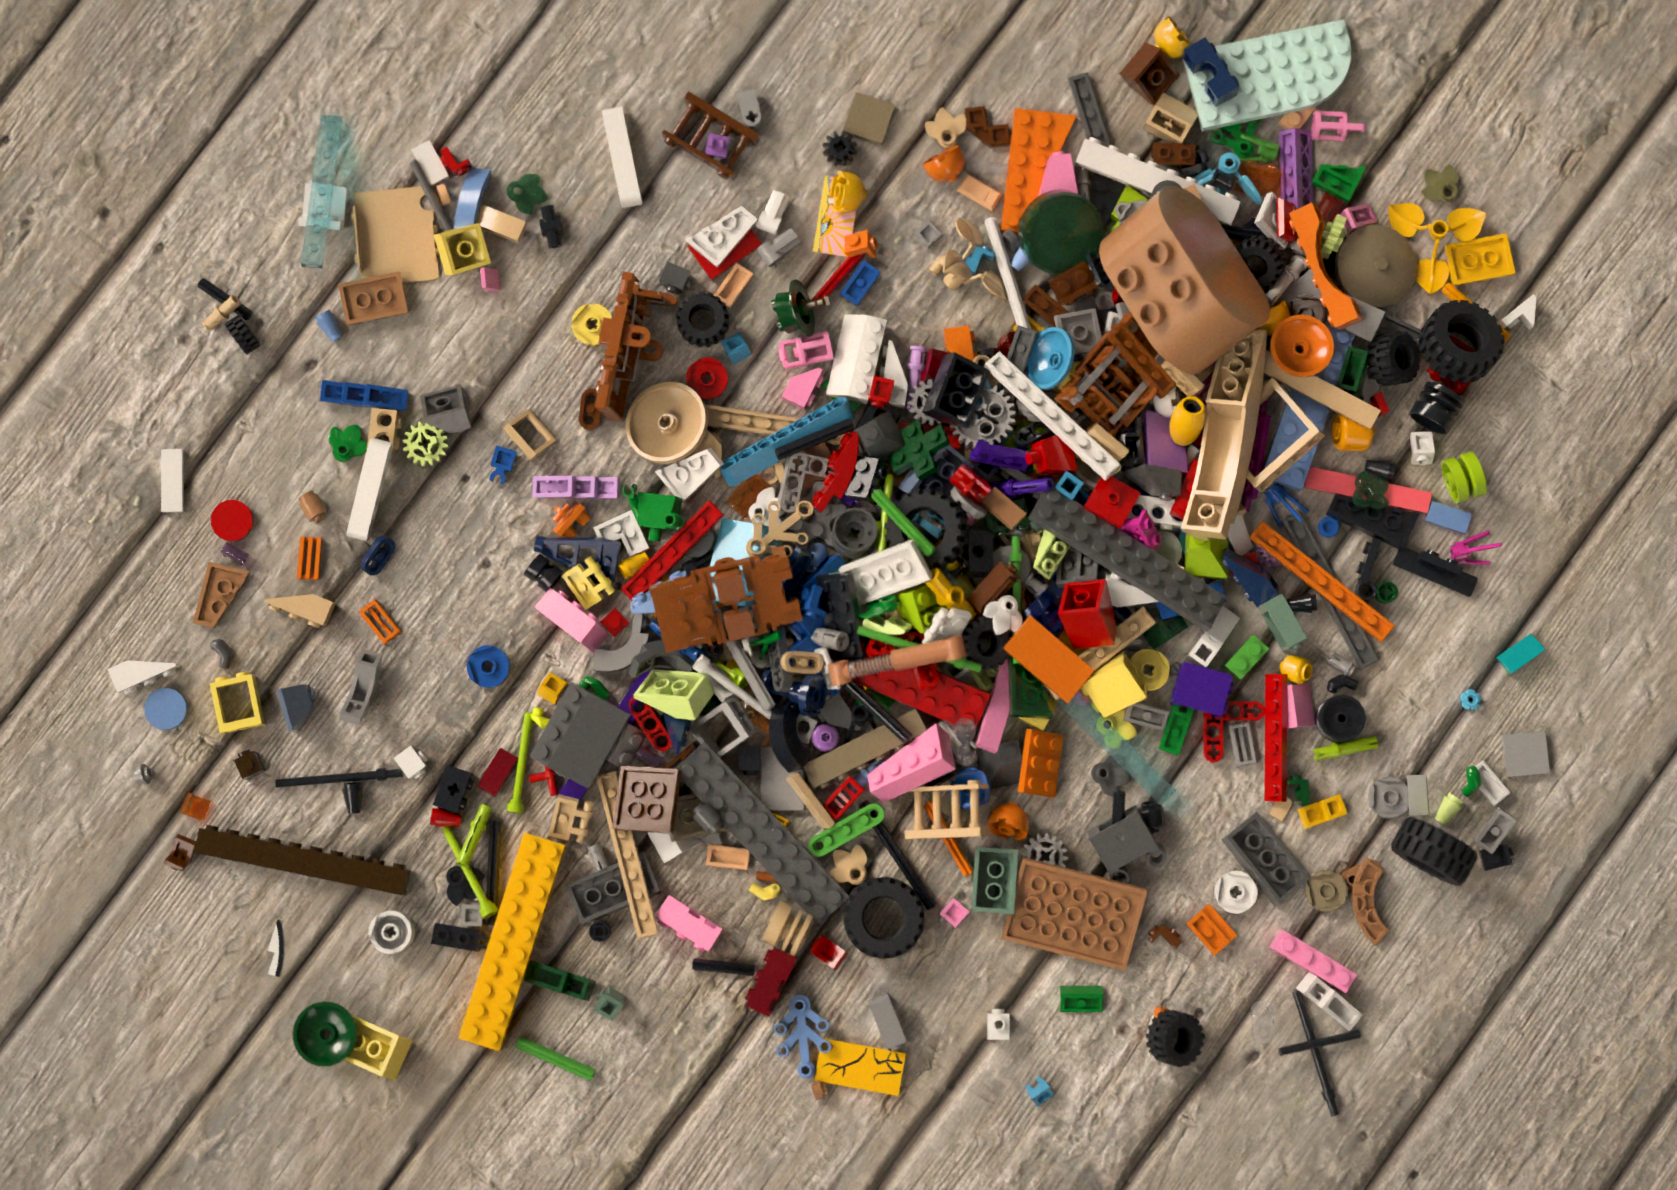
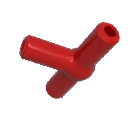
M545 766L546 772L529 776L531 783L547 780L550 796L558 795L555 779L556 772Z

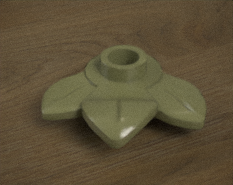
M1450 164L1444 168L1442 173L1426 170L1424 180L1427 187L1421 191L1423 196L1431 201L1441 200L1444 203L1455 201L1459 194L1456 186L1459 177L1456 170ZM1449 190L1451 196H1446L1444 191Z

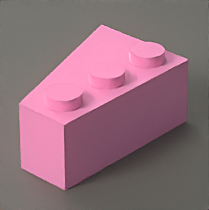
M550 588L535 608L592 653H595V649L602 645L609 636V633L598 624L599 619L589 612L586 615L582 612L584 608L576 601L570 603L567 600L569 596L559 589L556 592Z
M668 895L655 916L659 919L658 924L666 929L672 927L677 931L675 935L685 941L688 938L695 942L693 946L702 952L705 950L710 951L723 931V928L671 895Z

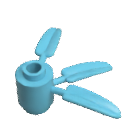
M1234 153L1223 154L1219 159L1218 169H1220V172L1230 176L1235 174L1239 178L1237 183L1256 204H1261L1262 198L1254 184L1246 175L1241 176L1238 172L1240 167L1238 156ZM1226 160H1232L1233 165L1231 167L1226 166ZM1205 170L1193 179L1198 180V185L1202 186L1211 181L1215 170ZM1218 187V193L1225 195L1226 190Z

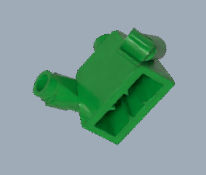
M625 484L622 493L628 497L631 510L639 526L649 529V541L661 542L662 530L673 531L684 526L683 517L678 515L683 498L638 492L637 495L635 494L638 489L636 484H632V491Z

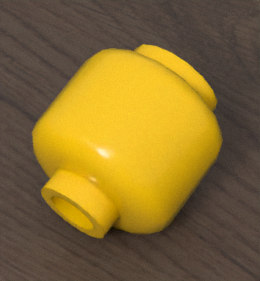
M1296 655L1287 656L1280 663L1279 667L1281 674H1287L1288 682L1297 684L1305 683L1311 678L1313 672L1309 660Z

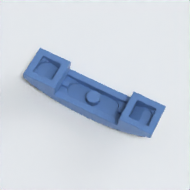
M471 168L468 172L457 204L454 229L477 223L483 192L488 191L491 170Z

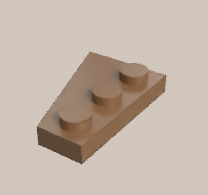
M208 562L193 623L215 628L251 572Z

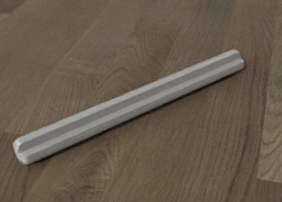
M720 608L714 610L715 613L720 612L721 618L724 617ZM723 625L724 631H725V635L727 636L728 633H727L726 625ZM739 640L726 642L725 644L765 711L771 710L775 703Z

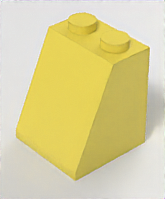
M1124 651L1096 669L1080 688L1086 697L1090 696L1093 701L1091 704L1097 713H1101L1103 717L1109 716L1147 697V684Z

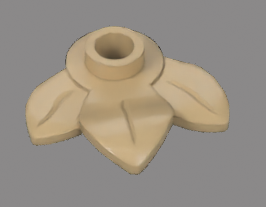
M940 108L937 112L935 122H925L927 134L931 138L937 139L939 145L944 148L955 146L958 136L966 128L964 114L953 118L944 108ZM949 135L951 140L945 141L944 136Z
M856 845L851 853L844 850H835L833 860L836 868L832 869L829 874L839 883L848 881L854 885L863 883L867 877V871L864 867L867 862V856L863 848ZM854 870L860 871L861 875L859 878L852 876Z

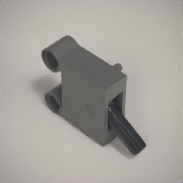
M1117 790L1113 792L1112 818L1087 831V834L1108 870L1110 879L1128 884L1129 874L1125 866L1126 864L1146 854L1149 864L1159 868L1165 865L1167 856L1164 846L1156 841L1137 806L1134 805L1125 810L1126 793ZM1156 852L1161 853L1158 857H1152V854ZM1118 872L1124 873L1121 877L1114 876Z

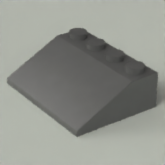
M570 682L532 750L530 757L590 789L631 714L582 685Z

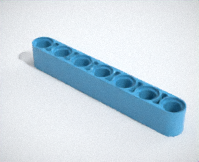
M837 398L724 460V464L719 469L729 486L737 485L781 461L775 455L774 450L846 419L853 421L855 414L847 398Z

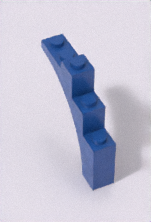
M832 555L817 568L816 572L810 573L797 586L799 597L801 598V593L807 585H817L816 576L839 572V568L846 565L840 555ZM819 599L817 608L822 610L821 600ZM801 611L803 620L792 623V627L801 635V640H795L788 647V652H814V650L822 647L811 640V636L816 628L824 629V616L812 619L805 616L806 612ZM790 658V659H789V660H790V665H792V664H793V661H792V659ZM811 660L808 661L809 667L812 666ZM821 671L818 672V673H816V675H820V676L823 677V674H822ZM827 688V696L836 695L840 689L829 690Z

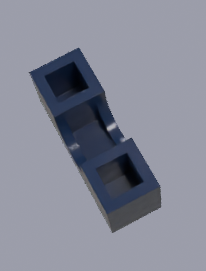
M1205 37L1185 48L1182 58L1193 74L1201 70H1207L1213 74L1214 78L1206 82L1204 91L1214 106L1217 107L1237 96L1239 82L1234 75L1231 76L1226 62L1216 54L1217 50L1212 42L1209 43Z

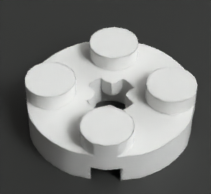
M1230 871L1221 875L1214 887V897L1217 905L1229 913L1245 912L1254 905L1257 899L1258 891L1256 884L1248 874L1241 871ZM1234 886H1238V890L1241 891V895H1237V898H1233V894L1230 893V889H1234Z

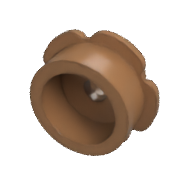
M817 1080L816 1083L811 1084L816 1101L820 1099L824 1101V1096L828 1095L825 1083H820Z

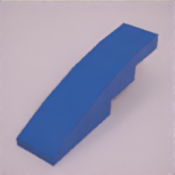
M322 380L319 402L406 411L408 390L371 384L362 385Z

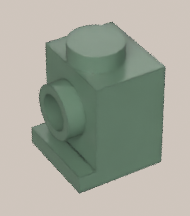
M609 986L607 990L601 991L597 997V1005L594 1011L612 1021L624 1005V994Z

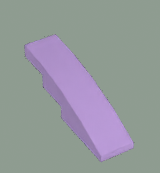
M533 476L532 497L553 499H620L621 478Z

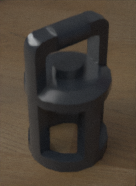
M1138 416L1129 424L1135 423L1136 432L1127 430L1121 434V431H1119L1115 436V439L1127 449L1128 446H1132L1133 458H1129L1127 453L1124 458L1118 461L1121 464V472L1146 464L1143 444L1144 436L1142 434L1141 419Z

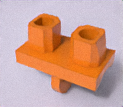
M578 502L572 508L567 503L562 509L556 506L554 510L558 514L553 520L558 525L552 531L560 537L574 538L578 532L571 527V524L576 520L584 526L590 520V516L584 511L585 507Z

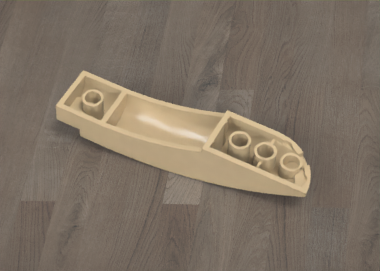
M1266 330L1252 331L1217 360L1205 401L1207 404L1197 471L1181 527L1185 533L1195 538L1209 541L1210 538L1226 540L1230 524L1235 522L1247 477L1259 414L1265 365Z

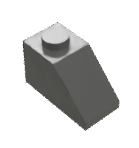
M837 693L825 701L823 708L818 709V712H820L818 717L822 723L827 722L828 725L849 730L852 721L851 711L840 694ZM856 725L853 731H860L862 728L860 725Z

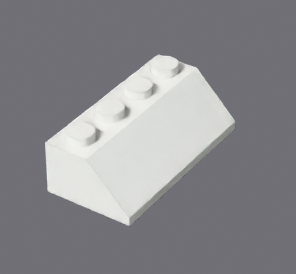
M844 315L826 391L827 396L845 397L850 401L863 403L864 405L867 404L886 327V319L869 315Z

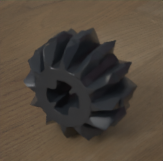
M834 131V138L828 135L826 137L828 142L822 144V147L826 149L823 151V156H828L827 162L830 163L835 160L834 166L836 167L839 161L842 162L843 166H846V159L849 162H853L851 155H857V150L853 149L857 146V142H851L853 136L849 135L845 138V131L841 132V136H838L837 131ZM839 145L843 146L841 152H837Z

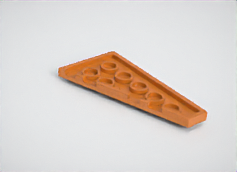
M1015 108L1000 232L1010 229L1014 233H1022V228L1038 199L1047 160L1052 156V153L1060 152L1077 115Z

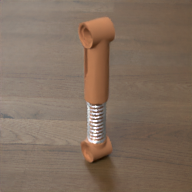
M956 635L939 641L892 650L890 655L886 654V656L875 657V659L872 657L871 660L869 658L868 660L864 659V661L860 660V662L857 660V663L854 661L849 662L848 660L837 661L828 664L832 686L852 682L853 678L864 676V674L867 676L868 674L871 675V673H882V671L885 672L890 669L901 671L941 661L964 658L967 654L962 635Z

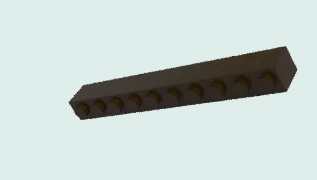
M207 824L206 828H199L194 849V853L402 896L406 895L411 870L405 869L406 865L393 863V867L386 866L383 860L372 859V862L364 861L363 856L353 854L351 858L343 857L344 852L331 850L330 854L323 853V848L310 846L309 850L303 849L300 843L289 841V845L281 844L280 839L270 837L268 841L260 840V835L248 833L247 837L240 836V831L227 829L226 833L218 831L219 827Z

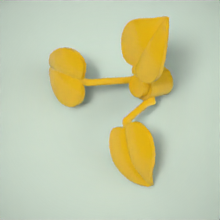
M1413 203L1390 204L1388 208V218L1391 227L1403 237L1409 238L1414 236L1417 229H1429L1430 237L1435 240L1431 260L1422 259L1417 263L1415 278L1416 282L1428 294L1439 291L1445 285L1449 276L1447 263L1443 260L1435 261L1440 240L1444 239L1447 231H1453V235L1457 240L1471 241L1480 233L1486 217V213L1480 210L1459 208L1448 215L1447 223L1443 220H1436L1432 225L1420 226L1424 221V213L1418 205Z

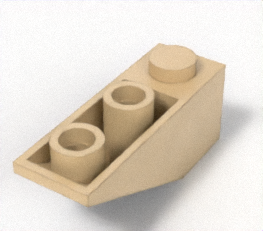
M314 594L271 598L264 601L269 604L268 609L278 613L281 610L289 612L288 617L298 621L302 617L309 620L308 625L318 629L321 625L327 627L336 605L334 602Z

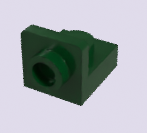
M1303 775L1290 776V780H1287V785H1298V788L1294 790L1295 801H1299V806L1310 805L1309 779H1303Z

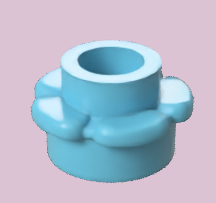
M1469 689L1462 693L1460 701L1465 709L1475 710L1480 706L1481 696L1475 690Z

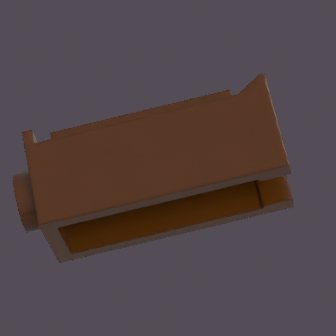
M999 562L968 596L967 600L979 613L983 614L990 602L998 601L1002 596H1005L1017 582L1016 579H1021L1017 573L1019 570L1010 562Z

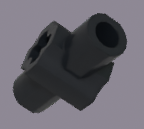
M554 205L542 206L540 209L543 219L539 220L542 237L547 238L549 249L559 248L562 246L560 235L564 234L560 216H556Z

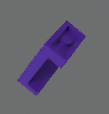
M1183 661L1178 670L1169 704L1177 707L1179 705L1214 715L1215 718H1220L1222 714H1226L1228 709L1227 695L1232 693L1234 682L1231 681L1232 675Z

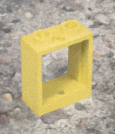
M241 672L236 674V678L228 679V676L215 678V682L210 683L221 734L265 725L255 675ZM248 682L255 717L226 723L219 688Z

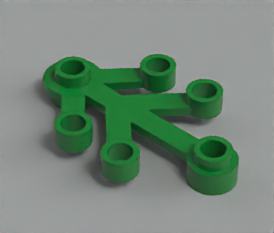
M1261 119L1257 120V124H1252L1251 121L1247 122L1246 136L1253 137L1255 129L1261 123ZM1242 123L1220 127V129L1232 133L1235 140L1224 137L1220 130H1215L1210 135V141L1213 144H1222L1232 148L1238 158H1248L1254 152L1253 143L1241 138L1240 127ZM1218 134L1220 136V139L1215 140L1213 138V135ZM1246 145L1247 150L1243 151L1240 146Z

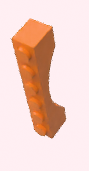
M1311 202L1290 212L1291 220H1289L1293 231H1296L1298 234L1297 243L1306 254L1305 263L1309 269H1312L1314 274L1312 280L1315 287L1321 291L1322 296H1320L1322 305L1325 308L1327 307L1330 315L1327 317L1331 326L1342 330L1364 320L1357 301L1339 290L1325 269L1321 249L1325 222L1318 205Z

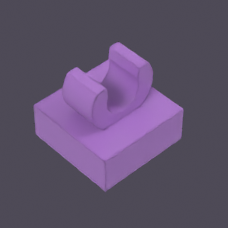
M709 133L705 155L726 159L730 137Z

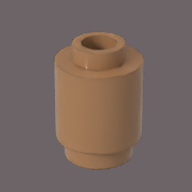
M309 491L299 497V505L309 522L319 523L326 518L325 515L328 511L318 494Z

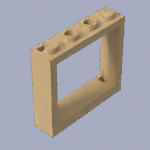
M1274 378L1262 384L1260 405L1277 391L1309 430L1256 477L1248 469L1246 478L1261 493L1325 437L1296 401Z

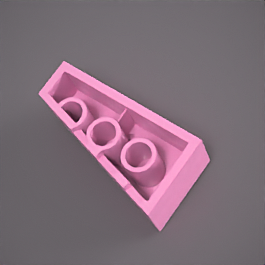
M938 724L933 725L868 774L870 792L885 803L955 770L950 735Z

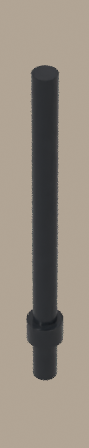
M378 768L376 771L276 779L275 785L276 788L374 779L386 781L387 778L403 777L404 774L402 769L386 770V768Z
M1299 991L1292 992L1307 1041L1315 1040L1316 1038L1302 994ZM1319 1048L1310 1049L1323 1092H1321L1323 1100L1327 1102L1331 1117L1339 1115L1334 1099L1336 1095L1334 1089H1331Z

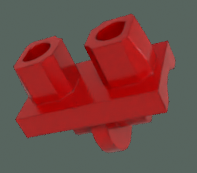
M964 464L949 479L951 483L962 491L961 494L963 496L966 494L977 505L992 489L984 479L978 477L970 467Z

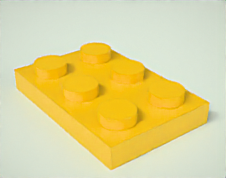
M1507 233L1473 239L1467 242L1446 244L1444 246L1453 286L1515 274Z

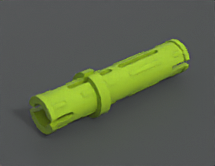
M1374 735L1339 744L1334 742L1330 746L1314 748L1313 754L1315 753V755L1313 756L1316 762L1329 758L1339 759L1343 755L1378 749V744L1375 743L1378 741Z
M480 804L474 821L470 823L471 829L456 864L469 868L481 835L487 829L486 823L493 810L491 807Z

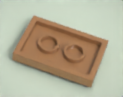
M400 271L338 284L347 326L409 313Z

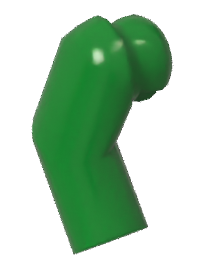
M585 676L579 683L587 689L592 687L604 699L610 695V692L602 682L593 677Z

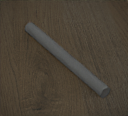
M418 161L411 162L410 166L445 231L453 229Z

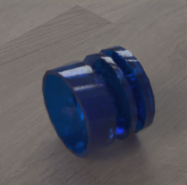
M1046 589L1021 614L1023 623L1029 616H1032L1054 636L1064 627L1058 615L1060 606L1054 610L1051 608L1055 598Z

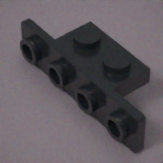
M1406 547L1403 551L1398 549L1392 563L1398 568L1467 597L1472 595L1478 581L1477 577L1463 572V567L1458 566L1459 562L1447 558V560L1439 558V554L1431 550L1418 553Z

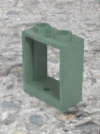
M1283 594L1258 607L1282 652L1286 649L1292 652L1304 645L1302 641L1307 639Z

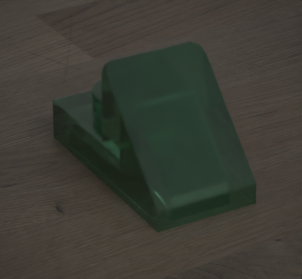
M1182 616L1158 621L1142 635L1151 649L1155 650L1189 626Z

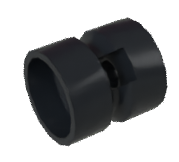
M539 554L530 563L523 575L532 582L537 581V586L547 592L557 584L564 572L556 565L550 566V561L542 554Z

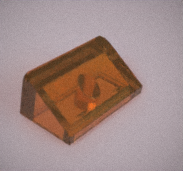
M756 474L743 481L725 504L745 519L749 514L751 505L756 503L758 494L771 486Z

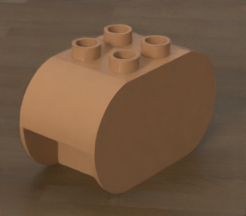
M1177 186L1163 187L1100 243L1099 254L1103 268L1147 339L1166 361L1185 373L1193 375L1204 373L1213 362L1253 330L1263 326L1269 319L1270 307L1264 291L1212 211L1198 197Z

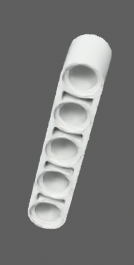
M623 107L602 110L621 207L623 209L642 205Z
M371 438L369 441L346 535L366 542L370 539L393 443L376 438Z

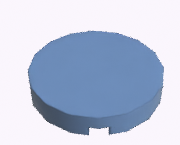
M160 688L152 692L147 698L144 710L145 716L151 725L161 730H172L185 720L188 706L184 697L177 690Z

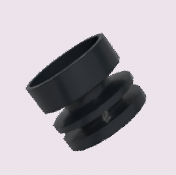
M1431 381L1426 382L1423 387L1424 391H1421L1419 394L1423 401H1415L1409 416L1421 426L1433 432L1447 435L1455 422L1450 415L1458 416L1459 409L1463 407L1465 401L1460 395L1443 385Z

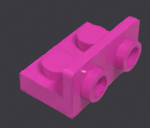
M1142 510L1139 518L1126 519L1120 529L1155 552L1161 544V535L1158 533L1147 510Z

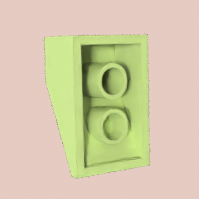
M652 669L634 693V698L675 718L695 720L714 693L707 673Z

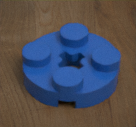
M485 645L478 647L472 652L467 662V672L470 679L481 687H496L502 684L509 675L510 663L507 655L494 646ZM486 661H489L490 664L494 663V667L489 673L487 670H483Z
M974 767L965 768L957 774L958 777L955 781L952 780L950 785H968V780H980V784H989V789H979V807L989 801L990 779L979 769ZM960 790V808L962 810H971L970 792Z

